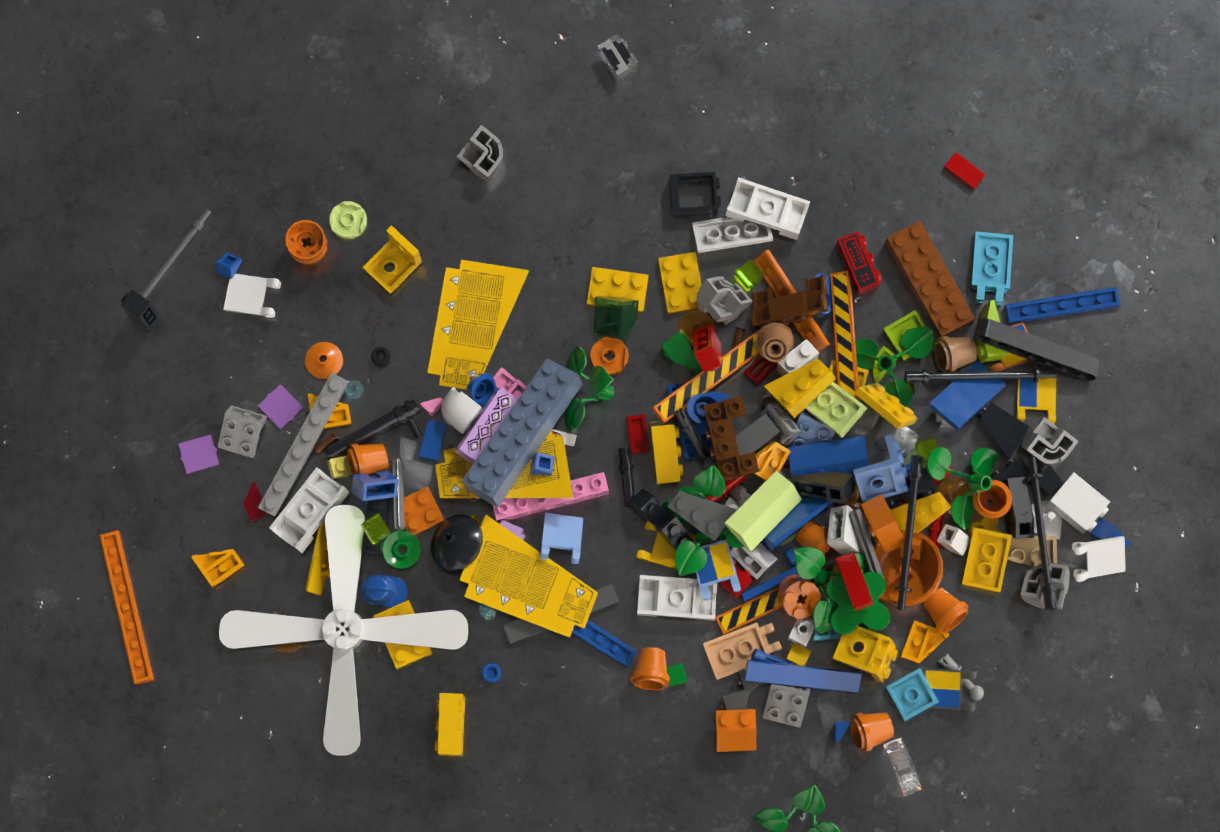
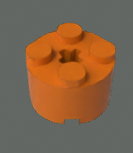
M790 575L779 585L780 588L777 593L778 602L790 616L802 619L813 614V609L816 603L821 600L819 589L810 579H803L799 575Z

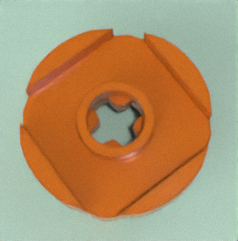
M607 336L601 338V340L593 345L590 357L593 367L600 365L606 369L609 375L621 373L626 367L629 353L627 347L620 339ZM608 351L615 355V358H612L610 361L604 357V354H608Z

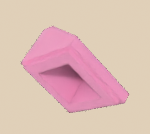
M440 397L420 403V406L426 413L433 416L441 408L443 399Z

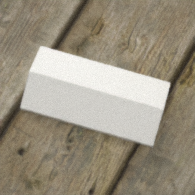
M730 217L692 223L698 253L773 241L771 228L746 219L741 222Z

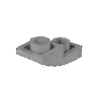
M738 485L729 492L740 504H743L751 496V494L746 492L747 488L742 485Z

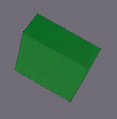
M683 663L667 667V674L670 677L668 687L688 682Z

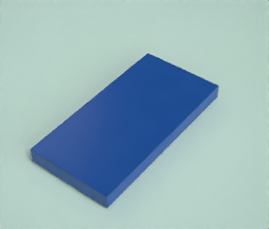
M976 360L964 372L991 371ZM1001 379L954 380L929 403L928 407L958 431L993 399L1006 384Z

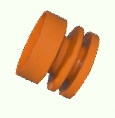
M301 220L294 223L288 229L286 246L295 261L304 265L314 264L325 256L327 239L323 229L317 223L310 220ZM304 241H305V242H309V241H310L311 246H310V247H309V246H306V247H305L304 244H303V242H304Z

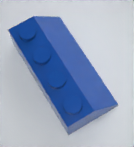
M865 436L788 447V450H790L791 476L836 471L852 474L854 480H856L853 470L869 466Z
M808 496L802 497V500L761 541L762 544L772 552L802 529L805 524L827 510L834 501Z

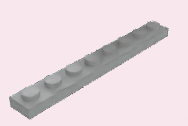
M333 373L330 374L258 506L260 510L274 517L277 516L349 383L347 380Z

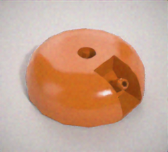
M901 530L905 538V530ZM913 532L907 585L908 588L912 589V592L906 595L905 607H913L927 601L937 591L943 578V560L939 549L922 533ZM876 544L873 547L886 583L885 592L880 599L898 606L899 592L895 591L894 588L900 586L904 545L886 553L883 547L878 548Z

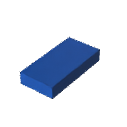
M428 419L419 453L420 458L438 462L447 424Z

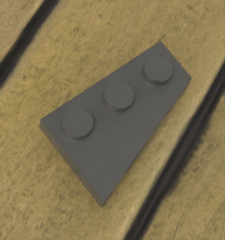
M678 491L667 505L669 509L713 541L717 539L726 526L724 522L737 510Z

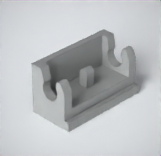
M779 403L768 404L759 415L761 417L766 414L778 428L781 445L788 446L801 432Z

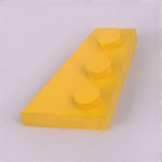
M940 492L916 500L913 532H921L951 508V505ZM908 503L890 509L900 530H906Z

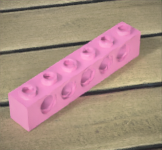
M601 472L571 480L573 498H504L499 507L492 504L496 521L498 523H501L502 520L510 521L608 495L609 489L605 474Z

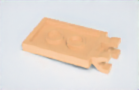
M754 623L703 643L716 679L720 680L738 673L739 670L745 669L746 662L751 660V654L754 649L769 655L770 653L782 650L779 641L769 645L765 636L775 632L773 624L770 623L759 628L758 623Z

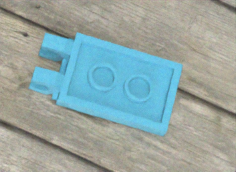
M975 232L971 287H973V290H976L975 304H983L986 291L995 292V305L1002 306L1004 293L1007 294V291L1010 289L1013 235Z

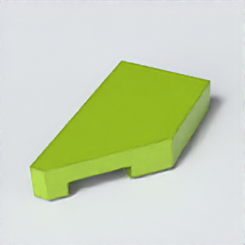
M883 346L876 357L880 358L883 355L893 356L895 354ZM875 360V365L872 368L874 383H879L887 371L880 369L878 362Z

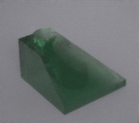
M596 296L594 334L624 340L638 320L639 300L625 297Z

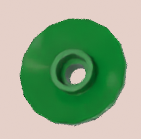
M395 531L384 541L382 548L383 557L394 568H409L420 557V542L411 532ZM400 547L406 548V552L404 554L399 553Z

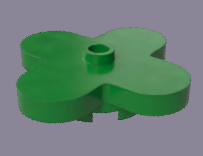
M867 572L863 575L873 601V606L854 612L842 576H836L828 582L827 594L838 605V608L831 617V625L836 633L849 635L856 630L859 624H864L873 631H881L888 626L890 613L878 601L886 589L885 579L881 574Z

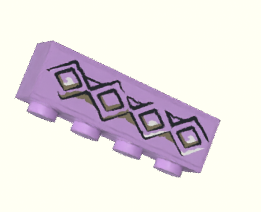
M502 387L496 389L454 452L473 465L518 399Z

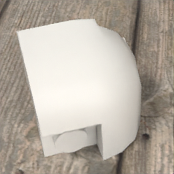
M453 387L445 396L441 411L444 421L448 426L452 425L460 433L464 434L482 412V407L462 391L459 393Z

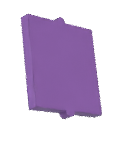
M281 384L271 394L268 393L267 397L258 405L280 430L290 421H294V417L304 409Z
M211 434L179 443L182 456L180 459L184 463L186 474L219 465L216 454L217 448L214 447Z

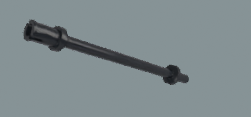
M1034 366L1032 371L930 373L927 369H922L921 371H905L904 373L905 383L927 384L932 380L1033 379L1034 383H1038L1039 378H1056V371H1039L1037 366Z
M911 455L910 472L907 474L911 482L900 586L894 588L895 591L899 592L897 610L905 611L907 593L912 592V589L908 588L907 585L918 482L923 478L921 473L923 456Z
M1029 457L1030 475L1025 478L1027 481H1031L1044 580L1041 593L1044 596L1045 610H1056L1055 592L1057 589L1051 581L1039 480L1043 478V475L1037 473L1036 457Z

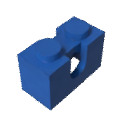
M389 471L376 472V475L370 477L367 474L353 475L352 494L361 501L397 497L398 478ZM369 489H374L377 493H372Z

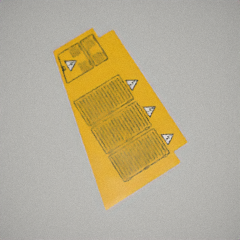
M461 260L460 269L446 268L427 372L440 375V386L467 390L469 378L471 376H479L485 372L529 270Z
M551 430L537 452L555 457L552 475L530 474L531 459L505 498H573L563 436L553 437ZM456 448L444 450L445 462L435 465L440 498H480L467 491L462 483L472 464L454 452Z
M485 515L481 525L483 544L480 553L469 566L464 568L460 577L461 581L469 584L465 597L567 637H570L574 625L585 628L598 592L551 559H540L541 552L488 515Z

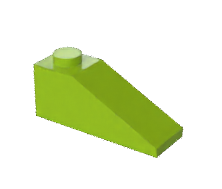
M990 300L983 306L981 319L986 318L1000 322L994 300ZM976 340L977 356L980 359V363L1001 360L1009 354L1006 351Z

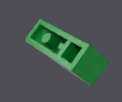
M682 329L661 344V350L667 358L670 357L672 361L698 374L703 371L694 354V345Z

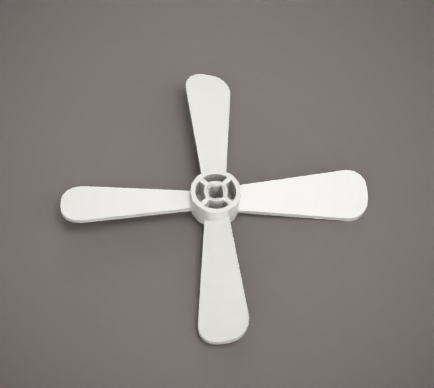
M338 505L332 507L325 517L333 612L328 614L325 620L239 610L230 611L221 619L219 638L223 645L233 649L325 639L334 649L323 743L326 750L333 755H350L357 751L361 741L353 649L359 646L363 640L455 650L464 646L468 639V622L465 616L456 610L362 619L361 616L355 613L365 515L356 506Z

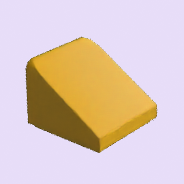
M793 643L786 661H791L794 665L805 666L811 651Z

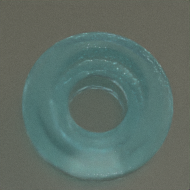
M357 380L348 381L349 383L344 391L346 396L350 399L361 397L364 390L363 385ZM356 386L357 391L351 392L350 388Z
M479 605L478 607L481 609L479 614L486 620L488 618L493 620L496 612L487 605Z

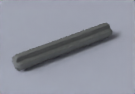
M400 458L391 460V474L398 478L397 497H392L393 529L400 531L405 528L403 461Z
M852 510L850 517L869 571L877 572L883 576L861 510Z

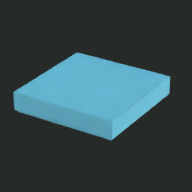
M921 668L886 686L904 721L939 703Z

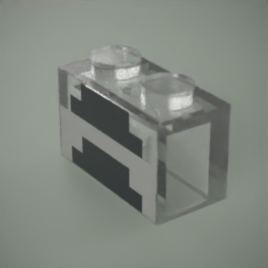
M618 34L598 45L599 53L617 82L637 71L638 63L633 53L630 54L627 50L628 45L625 39H620Z

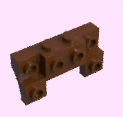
M820 275V277L812 279L806 278V293L801 291L773 298L772 289L770 288L759 292H752L753 308L751 318L753 327L760 328L773 322L788 326L790 322H805L807 318L813 317L812 315L828 311L826 301L828 293L825 276Z
M742 396L704 405L703 409L708 426L705 429L706 438L711 440L712 447H709L711 459L715 458L717 469L722 475L723 480L729 481L759 472L755 452L739 455L732 419L746 416Z

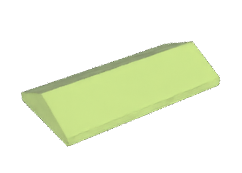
M775 471L724 524L745 548L751 552L802 499L794 485Z

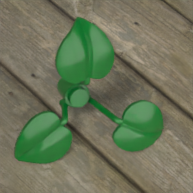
M927 327L909 329L903 334L900 341L906 350L893 356L883 355L880 358L876 357L879 353V347L874 340L870 338L856 340L857 367L870 370L874 367L876 360L879 368L887 371L894 381L887 382L883 386L885 391L897 397L899 403L904 407H908L913 397V389L910 383H905L904 379L897 381L892 373L896 366L895 359L908 352L911 357L916 359L926 357L933 346V330Z
M576 346L570 354L566 368L589 381L587 392L591 398L580 400L573 398L566 408L565 424L568 431L572 434L585 417L584 402H598L599 399L610 401L614 396V388L609 386L614 379L607 373L604 367L597 365L593 368L589 377L583 374L582 370L586 367L587 358L584 350L579 346Z
M937 447L930 451L927 457L926 467L929 475L936 480H942L946 472L968 478V484L973 489L965 492L963 496H957L953 500L950 509L953 520L961 529L966 530L975 509L973 506V496H970V494L979 493V490L987 491L990 489L992 480L989 475L1000 454L988 448L976 449L970 457V465L973 468L972 473L974 474L967 475L949 469L948 467L951 464L949 450Z
M714 465L697 474L693 480V486L696 491L705 496L719 497L725 491L723 477ZM673 497L662 503L661 506L676 516L680 522H686V520L667 507ZM727 534L718 536L717 538L724 541L726 540Z
M681 487L679 490L707 500L704 494L699 493L693 487ZM728 528L719 534V536L727 534L726 542L731 547H745ZM700 531L696 535V545L687 540L682 542L676 550L675 565L680 576L698 572L707 563L706 551L703 548H699V546H705L708 542H711V539Z
M812 547L797 548L793 550L798 575L803 579H810L816 583L815 586L826 598V601H818L813 609L814 626L819 634H823L832 629L831 617L838 608V605L835 602H830L829 596L821 585L828 581L829 575L841 576V573L821 569L826 560L823 552L819 549ZM855 553L862 574L870 572L864 555Z
M815 784L794 794L792 798L794 807L788 815L784 816L783 811L780 809L768 808L757 812L754 816L755 820L764 828L773 832H781L788 826L786 820L790 819L798 808L812 814V824L814 826L810 827L808 832H840L839 828L831 822H816V815L824 811L825 803Z

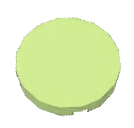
M344 201L332 209L329 215V224L332 231L338 237L353 239L364 232L367 225V216L359 204L352 201Z

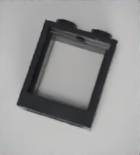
M715 171L670 174L672 216L718 212V207H721V196H717V189H720L719 177H716ZM710 182L712 206L680 208L678 184Z

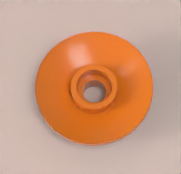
M329 342L314 344L309 348L305 356V366L308 372L318 379H328L331 373L337 375L343 365L341 351L336 345ZM322 356L327 357L325 362L320 361Z

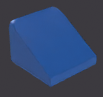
M226 252L215 263L217 274L232 279L242 262V258Z
M536 452L532 457L530 474L552 475L555 457Z
M850 722L834 723V743L839 742Z

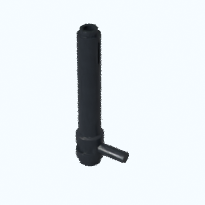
M414 399L411 401L407 400L404 402V405L394 407L393 411L327 446L324 453L328 460L338 458L347 453L351 444L357 443L362 445L399 424L403 425L406 422L417 439L423 435L414 418L421 411Z

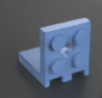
M892 434L884 436L890 460L853 470L863 503L880 494L886 498L908 491L905 479L908 477L898 441L893 440ZM877 479L882 480V481H881L880 483H878V484H873V483H872L874 480H877Z

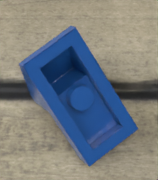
M1102 518L1096 522L1097 525L1092 531L1088 532L1096 540L1123 536L1117 531L1118 527ZM1125 538V549L1131 543L1127 538Z

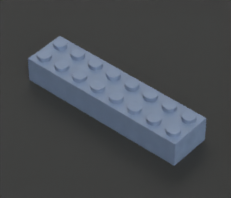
M548 358L544 361L463 478L462 483L467 491L499 507L583 385L577 373Z

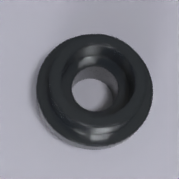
M377 347L372 351L371 359L378 366L386 365L390 360V352L385 347ZM379 354H384V358L381 360L377 357Z

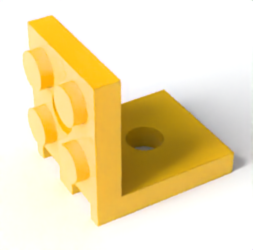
M392 225L386 230L389 241L363 266V270L389 294L422 263L419 251ZM386 264H394L395 269L392 272L385 271L384 267Z
M858 626L853 633L841 636L833 659L866 671L873 676L875 681L883 683L884 679H888L891 668L889 666L891 661H895L898 650H896L897 647L890 637ZM856 643H863L864 649L861 652L853 650Z

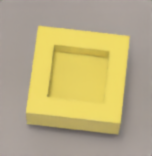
M347 456L327 461L332 479L352 475Z

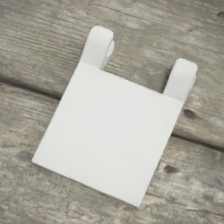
M235 274L232 279H229L223 310L274 318V309L263 307L266 287L280 289L281 282L276 278Z
M1124 536L1086 543L1074 542L1072 544V550L1076 555L1086 552L1087 570H1073V577H1075L1077 582H1082L1091 577L1125 572Z

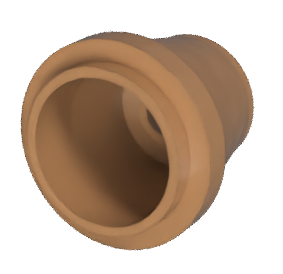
M777 322L768 323L756 335V348L759 354L771 362L783 360L793 350V334L784 324ZM776 344L779 346V348L777 350H773L771 348L772 345Z
M941 336L937 338L934 344V359L937 367L943 373H954L957 369L975 362L977 359L976 345L971 337L949 338L948 336Z

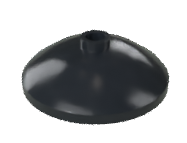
M463 514L453 515L445 519L437 527L431 540V554L434 561L440 567L449 571H457L469 566L477 558L483 544V533L479 523L472 517Z

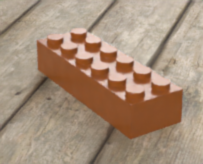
M918 221L888 236L885 245L937 338L950 336L972 325L975 317L922 222Z

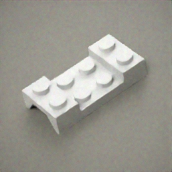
M738 177L725 216L741 222L746 219L778 230L780 235L797 240L810 201Z
M316 467L269 529L303 553L314 539L312 535L325 520L327 512L332 507L340 505L350 492Z
M640 575L637 616H664L715 621L718 583L708 585L711 599L703 600L698 579Z

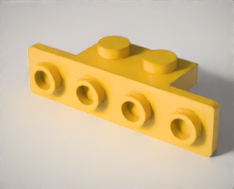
M325 520L318 528L306 585V592L316 595H322L325 578L330 577Z

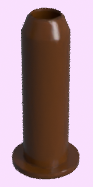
M735 327L736 333L732 349L741 343L743 332L746 329Z
M332 432L313 451L316 455L320 454L327 446L335 442L338 437Z

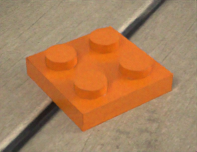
M428 486L404 497V526L408 532L416 536L444 521Z

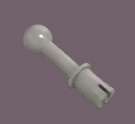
M948 653L938 661L947 670H960L962 668L961 665L958 666ZM963 679V685L968 690L970 699L974 701L982 699L984 695L983 689L978 685H973L969 679Z

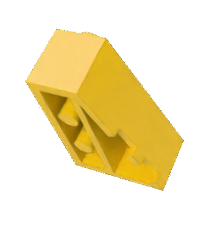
M816 359L764 387L795 418L836 378L828 367L819 359Z
M672 419L663 424L661 421L649 422L657 484L679 482L680 476H683V466L678 463V457H681V447L676 444V438H679L678 426H674Z
M439 693V700H437L436 711H439V719H436L438 739H435V751H438L439 756H463L464 694Z

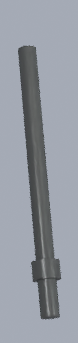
M206 208L199 218L192 222V227L139 295L145 299L194 235L204 227V222L212 213L209 209Z

